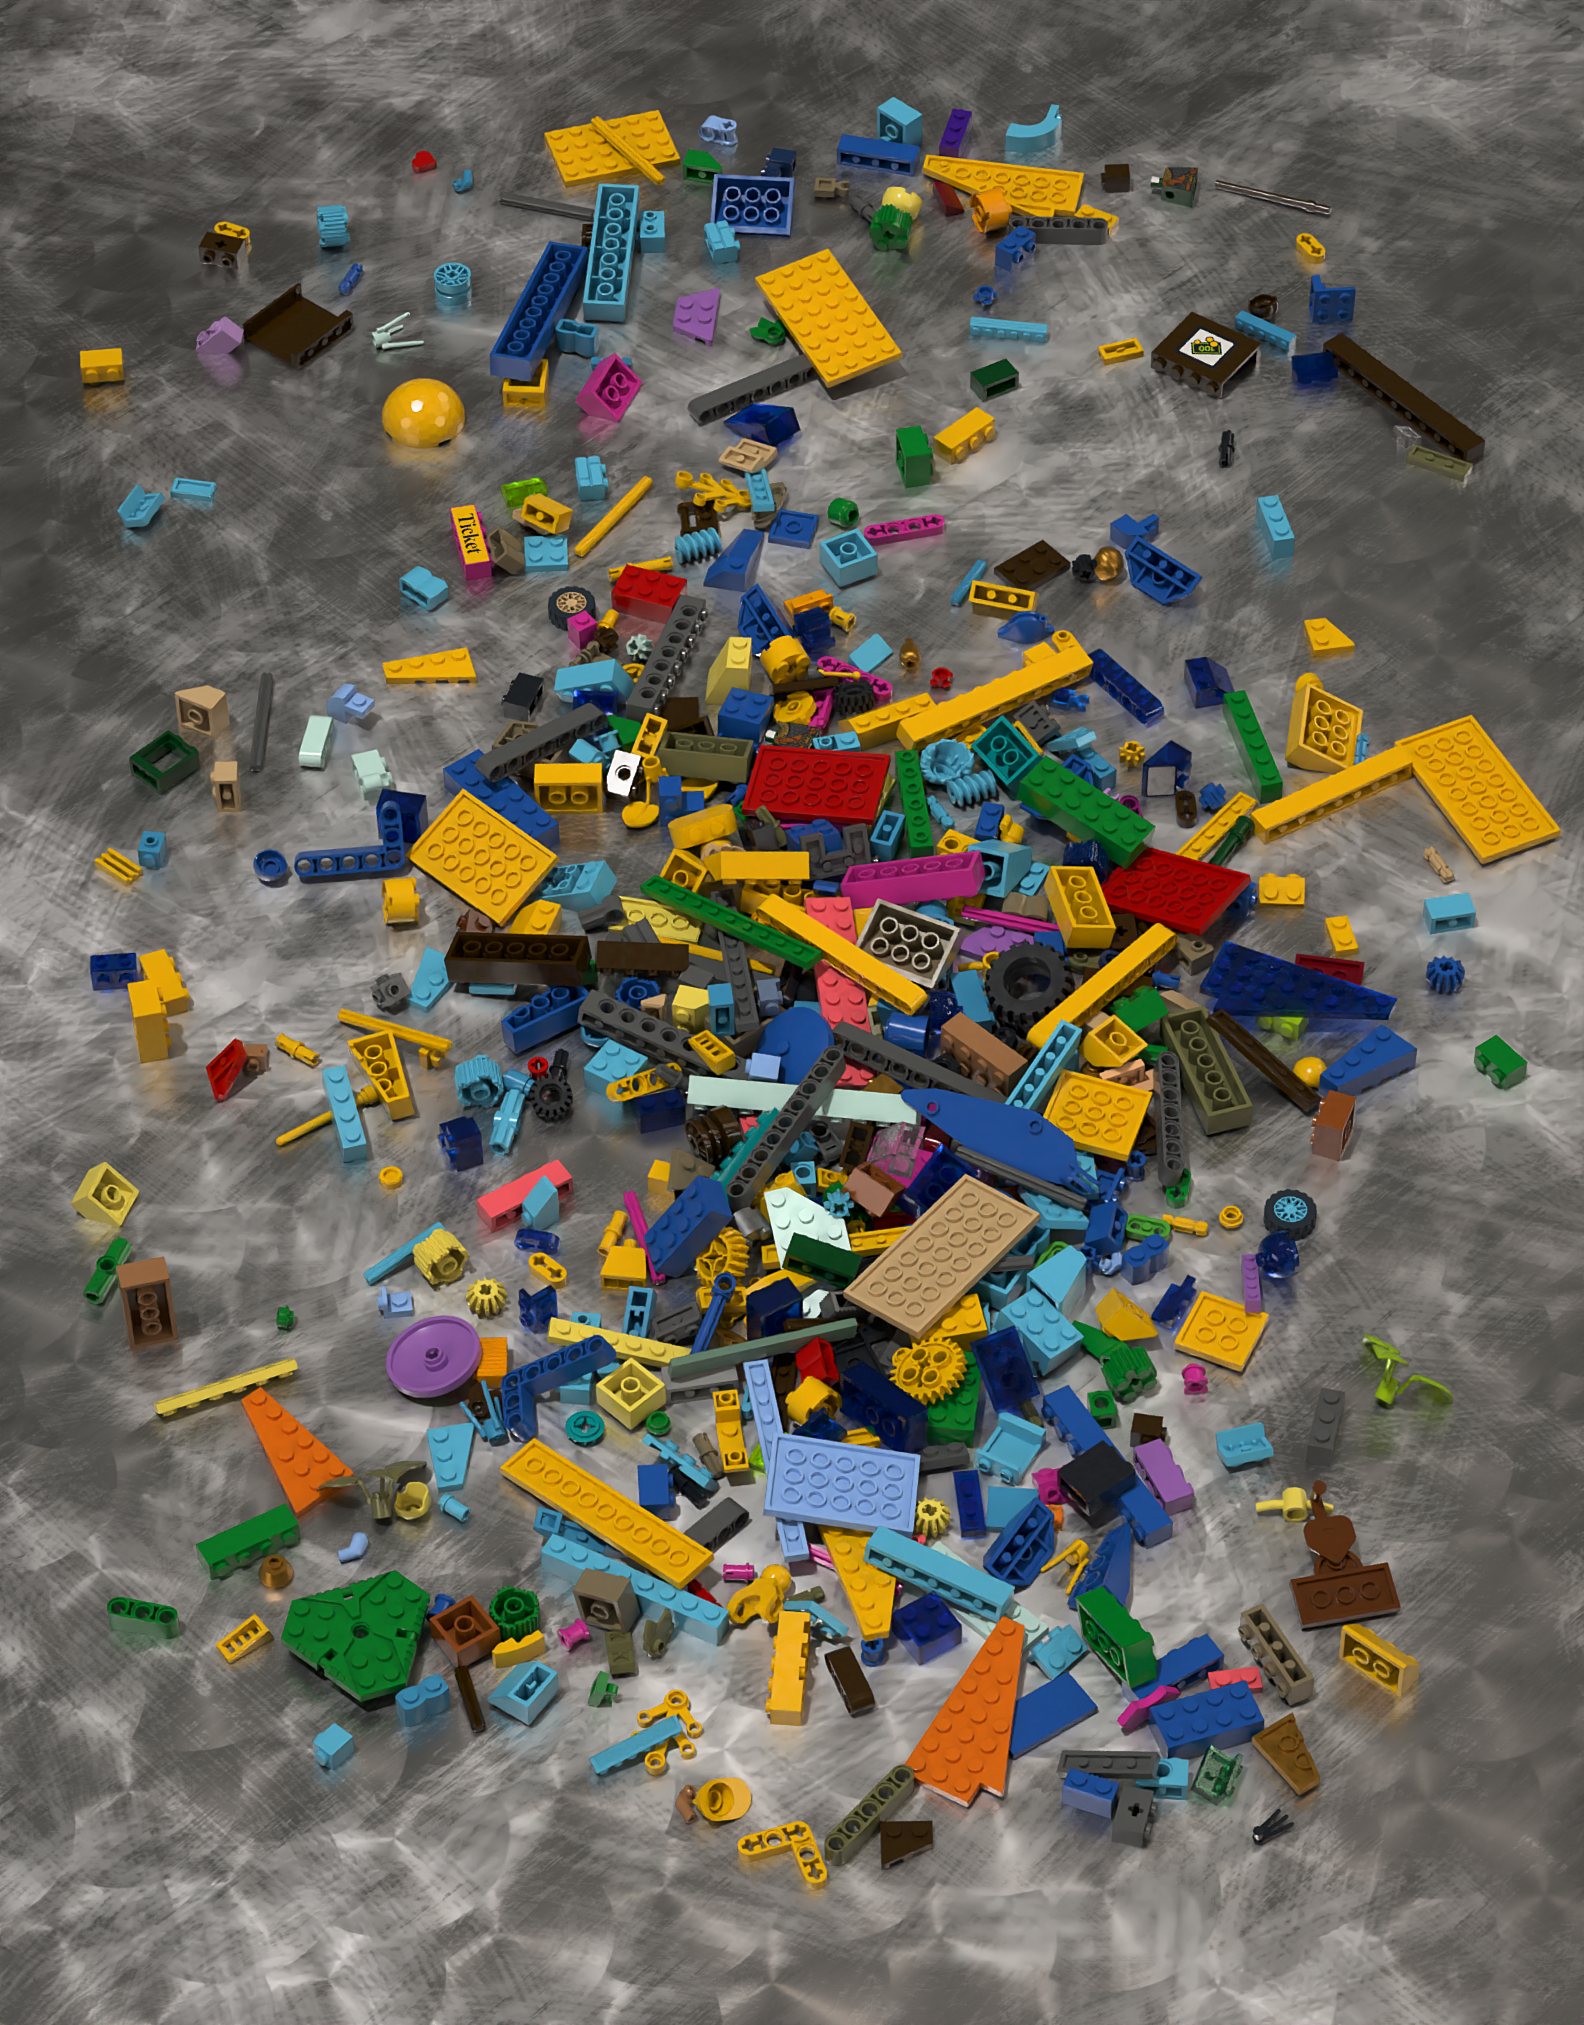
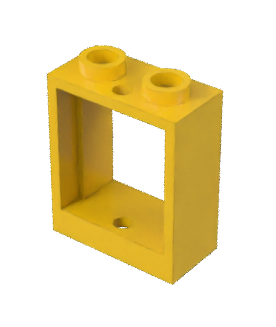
M548 359L541 360L533 375L541 376L540 387L510 386L511 378H504L503 406L545 408L549 378Z

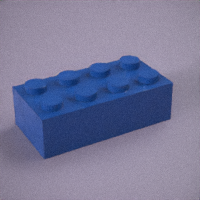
M698 1175L643 1236L655 1272L679 1278L733 1218L720 1181Z
M1246 1680L1150 1707L1148 1726L1163 1758L1189 1760L1251 1742L1252 1736L1264 1730L1265 1720Z

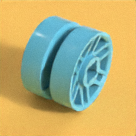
M446 263L435 270V296L440 303L448 306H458L470 300L472 296L471 272L467 266L460 263Z

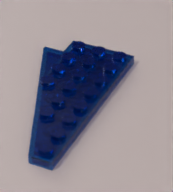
M1226 940L1201 983L1199 993L1218 999L1213 1008V1013L1222 1008L1230 1016L1389 1020L1398 1001V998Z

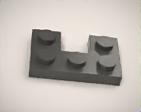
M861 823L842 827L845 849L825 853L824 839L821 832L800 836L801 852H809V879L806 881L809 882L846 874L849 866L871 864L866 825Z

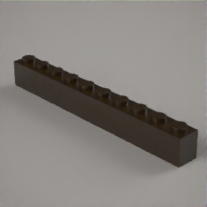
M1340 333L1323 343L1322 359L1451 457L1473 463L1484 456L1485 440L1481 436L1477 435L1452 414L1445 411L1437 403L1425 396L1424 393L1417 390L1408 381H1405L1380 360H1377L1365 349L1353 342L1352 339Z

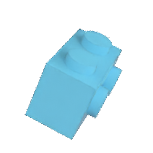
M640 211V220H637L636 232L640 233H636V244L641 245V253H665L664 211Z

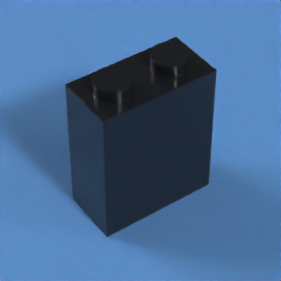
M1102 1440L1057 1470V1486L1090 1517L1134 1487L1136 1471L1130 1462H1126L1120 1457L1115 1447L1109 1446Z

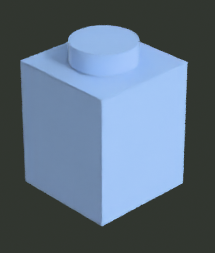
M753 1053L751 1060L747 1059L745 1073H749L748 1081L776 1083L781 1057Z

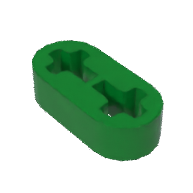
M1186 1168L1183 1169L1180 1177L1183 1178L1181 1184L1178 1183L1174 1187L1167 1186L1166 1203L1171 1208L1179 1209L1187 1203L1191 1186V1172ZM1176 1192L1180 1193L1178 1198H1174Z

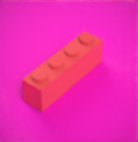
M558 1159L543 1165L531 1173L523 1175L511 1183L504 1184L501 1188L489 1194H484L476 1200L478 1216L492 1233L521 1219V1214L523 1213L522 1202L543 1176H546L558 1190V1200L573 1193V1177Z

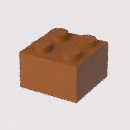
M1329 1090L1326 1099H1321L1318 1109L1320 1113L1319 1115H1314L1311 1128L1315 1129L1310 1138V1144H1313L1312 1154L1340 1161L1354 1127L1356 1097Z
M866 1161L854 1168L841 1192L844 1194L849 1192V1200L853 1201L854 1204L859 1203L865 1207V1211L869 1215L881 1218L894 1209L907 1186L869 1161Z
M473 1595L429 1619L431 1637L455 1667L471 1664L492 1652L501 1643L500 1628Z

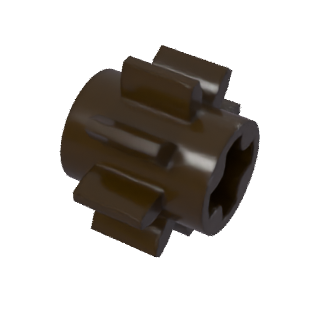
M604 626L593 633L595 637L593 641H597L600 645L599 652H605L607 655L618 648L616 642L619 640V636L612 628Z

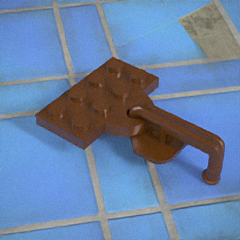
M1315 1481L1312 1485L1310 1504L1315 1519L1305 1524L1303 1534L1308 1549L1320 1556L1314 1565L1313 1576L1290 1579L1289 1583L1301 1628L1305 1629L1400 1612L1401 1606L1388 1562L1363 1566L1360 1559L1353 1552L1349 1551L1356 1540L1352 1521L1343 1515L1327 1517L1322 1501V1495L1326 1492L1327 1486L1324 1481Z

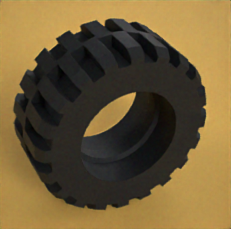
M1025 941L1020 946H1016V944L1009 946L1010 950L1006 952L1002 950L998 954L999 958L992 960L990 963L991 969H988L985 975L986 996L994 1015L1000 1019L1003 1025H1010L1017 1032L1023 1029L1025 1033H1028L1034 1025L1076 991L1075 981L1064 955L1060 951H1055L1053 946L1048 944L1044 947L1043 943L1035 941L1034 944ZM1041 974L1051 979L1048 989L1035 999L1018 1000L1010 996L1012 986L1023 976Z

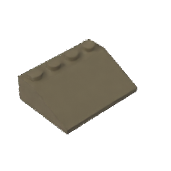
M878 898L855 946L911 982L934 990L955 960L965 938L961 928Z

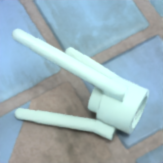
M409 312L371 332L374 346L376 348L382 347L383 350L394 347L423 345L424 341L388 343L391 341L390 334L403 329L404 326L399 325L389 330L388 328L410 315Z

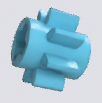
M837 1189L833 1194L827 1193L829 1201L823 1202L824 1208L829 1209V1215H834L835 1217L846 1215L849 1217L850 1212L848 1208L854 1207L853 1201L849 1200V1192L843 1194Z

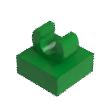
M603 1671L599 1672L592 1683L588 1699L589 1705L597 1707L601 1700L608 1703L613 1702L619 1687L608 1683L610 1674Z

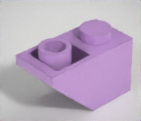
M224 316L219 321H215L208 330L202 331L198 335L196 351L198 353L228 354L241 344L244 330Z

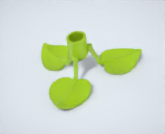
M1364 1334L1363 1344H1373L1372 1347L1378 1359L1388 1358L1383 1378L1374 1394L1375 1397L1392 1404L1397 1393L1402 1395L1404 1389L1412 1382L1418 1381L1436 1386L1448 1396L1451 1402L1454 1400L1452 1393L1445 1386L1433 1379L1418 1374L1413 1375L1399 1387L1400 1381L1391 1377L1396 1361L1406 1366L1409 1363L1399 1356L1401 1352L1394 1346L1375 1336Z

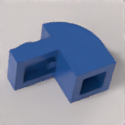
M1125 514L1110 523V539L1126 550L1136 535L1149 542L1150 538L1159 534V517L1155 514L1138 523Z

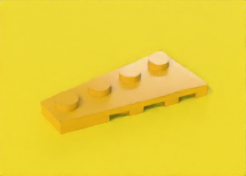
M467 647L382 663L387 684H415L416 681L436 684V680H449V683H458V680H469V683H477Z

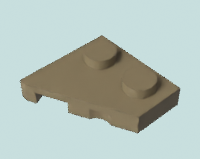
M679 1148L672 1151L667 1191L685 1190L698 1175L710 1178L714 1173L715 1166Z

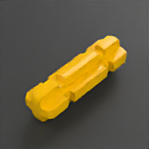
M1170 1214L1162 1216V1220L1166 1221L1170 1228L1174 1227V1230L1191 1234L1196 1232V1235L1201 1236L1207 1234V1222L1198 1221L1197 1223L1194 1219L1179 1216L1173 1218V1215Z

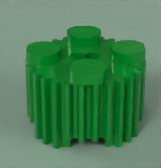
M892 204L882 205L881 210L878 209L875 212L870 225L869 235L878 250H896V248L899 250L906 247L913 222L910 213L906 211L903 213V210L896 209Z
M1121 1346L1120 1349L1111 1352L1110 1361L1106 1362L1107 1365H1103L1101 1368V1372L1113 1394L1117 1397L1121 1396L1123 1401H1131L1138 1393H1142L1143 1390L1153 1389L1157 1384L1155 1378L1157 1377V1370L1143 1346H1137L1135 1349L1134 1347L1127 1349Z
M507 1585V1588L502 1587V1590H497V1596H494V1600H491L489 1605V1616L500 1628V1639L503 1642L511 1637L516 1642H520L525 1636L540 1630L539 1599H537V1595H534V1591L526 1592V1589L521 1590V1588L516 1590Z

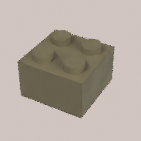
M585 1568L572 1590L581 1620L586 1624L627 1634L640 1612L631 1580L621 1575L616 1576L601 1570Z

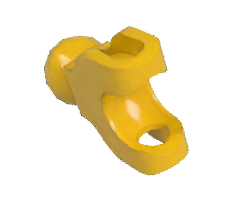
M779 1564L769 1565L762 1571L760 1579H755L752 1584L737 1591L727 1604L726 1609L729 1610V1620L732 1623H745L750 1617L760 1614L763 1623L777 1622L780 1611H785L782 1600L784 1593L790 1588L792 1582L790 1572L786 1567Z

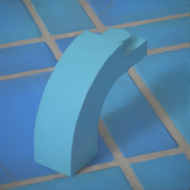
M1051 104L1046 118L1038 124L1019 125L1010 123L1005 135V151L1032 153L1044 150L1055 144L1060 138L1062 131V114H1059V105Z

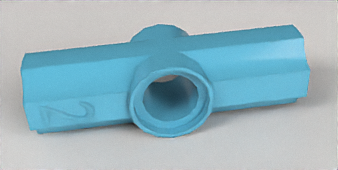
M511 1089L509 1092H506L500 1111L497 1110L495 1113L493 1133L489 1142V1150L495 1155L503 1156L509 1153L514 1134L517 1135L519 1132L521 1112L525 1103V1095L519 1090Z

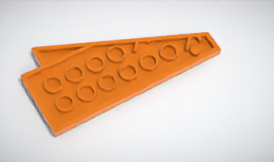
M1002 1615L904 1765L913 1769L915 1783L966 1807H969L980 1788L1000 1797L1004 1795L1025 1625Z

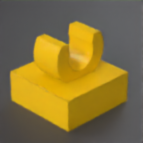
M422 1046L418 1051L420 1067L427 1070L431 1065L440 1067L441 1064L438 1057L447 1058V1052Z

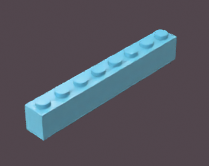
M552 1534L540 1551L543 1570L574 1584L578 1582L585 1568L601 1570L608 1574L621 1575L630 1579L640 1613L659 1621L664 1609H669L672 1614V1622L675 1623L674 1628L710 1644L718 1646L729 1630V1610L684 1590H679L668 1583L556 1534Z

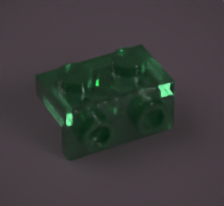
M1209 1746L1205 1751L1190 1790L1216 1806L1224 1799L1228 1800L1235 1789L1233 1782L1238 1778L1243 1769V1766L1240 1764L1244 1756L1237 1754L1234 1758H1231L1215 1747Z

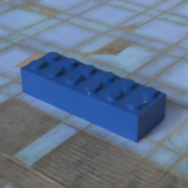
M480 749L443 768L444 787L454 797L462 789L466 790L547 849L560 842L559 824L511 778L507 776L497 782H491L475 769L476 761L484 754Z

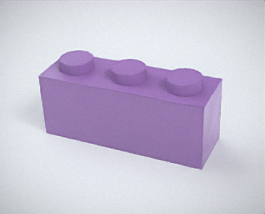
M1161 1439L1134 1447L1133 1464L1146 1487L1167 1515L1170 1516L1192 1508L1193 1487L1190 1483H1186L1180 1465H1176L1173 1461L1170 1448L1168 1446L1165 1447Z

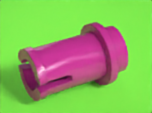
M746 1563V1565H723V1580H745L746 1583H749V1580H754V1565H749V1563Z

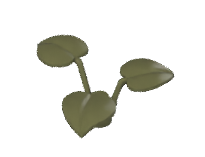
M400 1461L387 1465L385 1469H375L366 1472V1475L380 1477V1491L373 1492V1497H370L362 1478L357 1476H341L330 1479L317 1488V1492L324 1487L359 1486L366 1497L367 1504H371L373 1518L392 1516L393 1482L396 1483L400 1476L408 1470L417 1467L425 1469L427 1462ZM385 1479L389 1480L388 1491H385Z

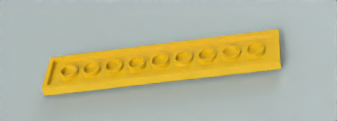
M535 1438L500 1466V1472L503 1476L560 1513H563V1515L679 1590L714 1560V1554Z

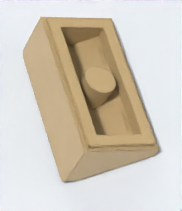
M1174 990L1160 994L1167 1010L1171 1013L1201 1006Z
M661 994L641 1000V1011L668 1023L667 995Z

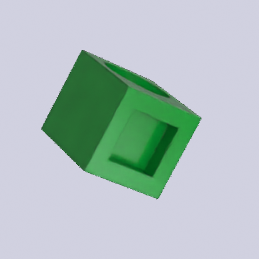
M1112 1390L1087 1393L1086 1408L1102 1430L1116 1428L1117 1412Z

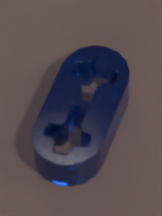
M532 1229L518 1230L514 1241L515 1246L522 1251L540 1252L546 1255L557 1254L561 1243L560 1238L553 1233Z

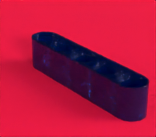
M1098 648L1088 654L1089 658L1093 661L1089 677L1140 723L1146 725L1164 714V707L1160 700L1102 649Z

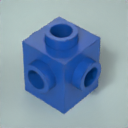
M1251 882L1226 910L1247 917L1251 909L1258 902L1259 894L1256 893L1257 883Z

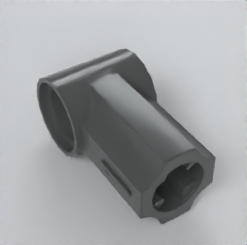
M608 895L604 897L601 904L578 912V918L584 930L604 923L616 925L621 923L625 917L622 900L617 895Z

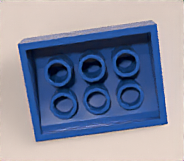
M714 174L710 223L714 222L716 224L719 221L726 220L729 227L734 228L737 234L790 236L795 200L794 178Z

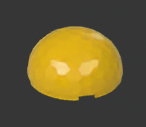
M418 378L399 385L391 392L382 410V423L385 432L398 444L418 449L438 447L439 443L448 439L451 441L459 435L465 424V409L458 394L447 384L435 379Z

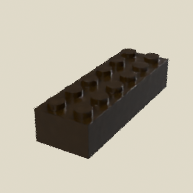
M456 932L445 956L444 963L449 982L573 987L581 985L592 955L588 936Z

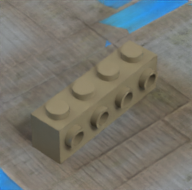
M1264 1604L1242 1612L1240 1627H1238L1239 1635L1251 1647L1253 1657L1262 1663L1266 1676L1269 1679L1272 1678L1275 1682L1279 1695L1282 1698L1285 1697L1289 1705L1311 1697L1313 1695L1314 1677Z

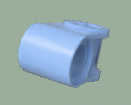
M715 115L709 116L698 131L700 137L705 141L719 143L724 146H733L738 142V137L735 134L736 122Z

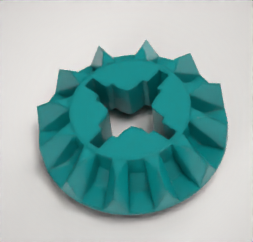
M580 1411L568 1418L565 1430L567 1437L573 1439L575 1444L582 1442L585 1446L587 1442L595 1444L596 1439L602 1438L605 1426L603 1419L598 1414L591 1411ZM584 1423L588 1426L586 1433L582 1432Z

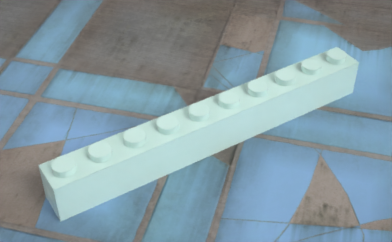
M690 1075L687 1103L694 1104V1109L708 1110V1106L718 1107L725 1105L730 1110L731 1108L739 1109V1113L753 1114V1110L766 1111L768 1113L774 1107L781 1111L799 1085ZM832 1089L811 1119L821 1121L823 1116L830 1117V1122L844 1123V1119H853L867 1124V1121H876V1126L890 1127V1123H899V1128L913 1129V1125H920L921 1113L902 1100L899 1094Z

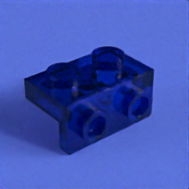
M1332 352L1294 355L1291 357L1292 376L1300 384H1310L1315 380L1330 382L1333 378H1338V369L1333 365Z
M136 953L90 956V974L93 991L128 989V983L139 982Z
M1187 1275L1181 1286L1171 1284L1152 1313L1151 1319L1172 1329L1177 1320L1182 1319L1187 1304L1189 1302L1192 1303L1197 1294V1289H1195L1196 1278Z
M552 1285L545 1287L532 1296L524 1288L519 1290V1320L524 1328H529L535 1335L548 1328L551 1317L558 1319L557 1294Z
M825 1407L814 1412L801 1427L796 1428L791 1434L841 1442L848 1436L847 1430L829 1417L828 1410Z

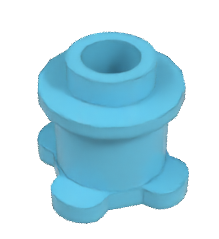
M618 729L593 738L594 742L599 740L602 753H606L607 756L614 755L615 751L622 747V745L618 744L615 736L618 733Z

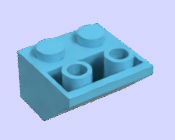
M539 1661L519 1663L488 1697V1702L530 1725L559 1691L558 1672Z

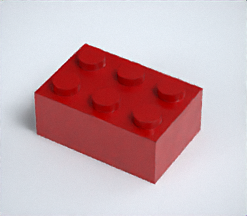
M627 564L611 592L612 609L618 613L666 624L680 595L688 596L687 579Z

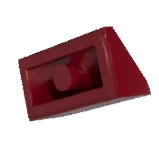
M933 181V194L945 216L964 213L965 210L952 185Z

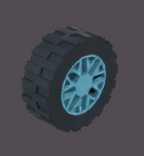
M1286 1189L1284 1191H1277V1193H1273L1266 1200L1263 1218L1265 1228L1272 1236L1277 1237L1279 1240L1282 1239L1290 1242L1305 1239L1315 1229L1316 1204L1311 1197L1307 1196L1304 1192H1299V1190Z

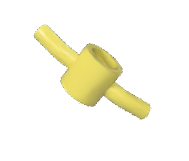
M1297 1487L1284 1490L1282 1499L1256 1503L1257 1512L1283 1509V1517L1289 1522L1303 1521L1308 1516V1510H1312L1310 1500H1307L1306 1492ZM1323 1502L1326 1513L1331 1514L1334 1506Z

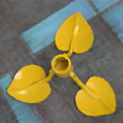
M656 756L646 757L642 761L644 776L640 777L639 783L646 779V803L641 801L632 802L625 806L622 811V819L625 825L638 828L650 825L659 816V807L657 805H650L651 783L659 782V777H662V775H669L666 768H661L660 760ZM624 775L623 777L627 780L631 775ZM702 778L686 779L681 782V792L704 791V801L718 787V782Z

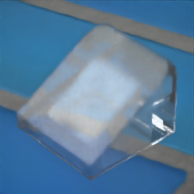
M1409 426L1393 427V438L1405 448L1422 440V437Z

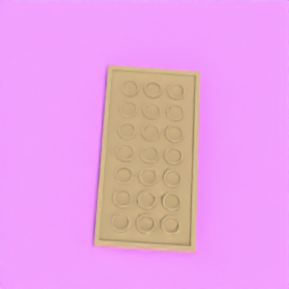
M965 1174L843 1291L844 1298L919 1339L1041 1220L1040 1213Z

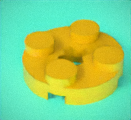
M806 691L793 692L787 695L788 699L783 703L780 700L775 705L773 716L780 728L787 722L808 725L811 722L810 717L814 714L817 706L813 697Z

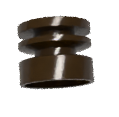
M725 1105L707 1111L706 1116L700 1114L696 1118L685 1121V1133L693 1153L697 1158L708 1163L721 1159L722 1153L726 1156L732 1154L731 1150L739 1141L743 1142L738 1122L731 1110Z

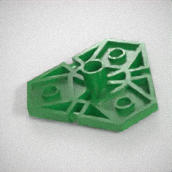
M394 1570L377 1575L374 1578L370 1577L367 1580L350 1583L349 1587L340 1589V1587H336L323 1593L319 1592L316 1595L292 1600L281 1636V1643L316 1670L321 1667L324 1668L327 1678L360 1702L407 1688L417 1651L415 1639L420 1640L430 1603V1594Z

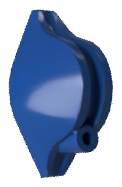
M1022 611L1013 615L1008 623L998 629L997 633L998 638L1020 644H1032L1053 635L1054 626L1047 623L1048 618L1045 615H1040L1034 611Z

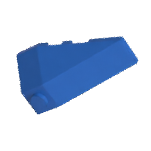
M743 529L708 568L703 586L745 593L765 532Z

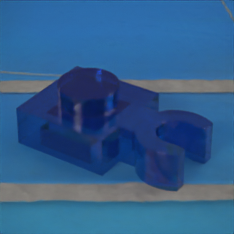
M1059 688L1052 692L1048 707L1070 711L1071 707L1079 712H1086L1089 696H1076V691Z

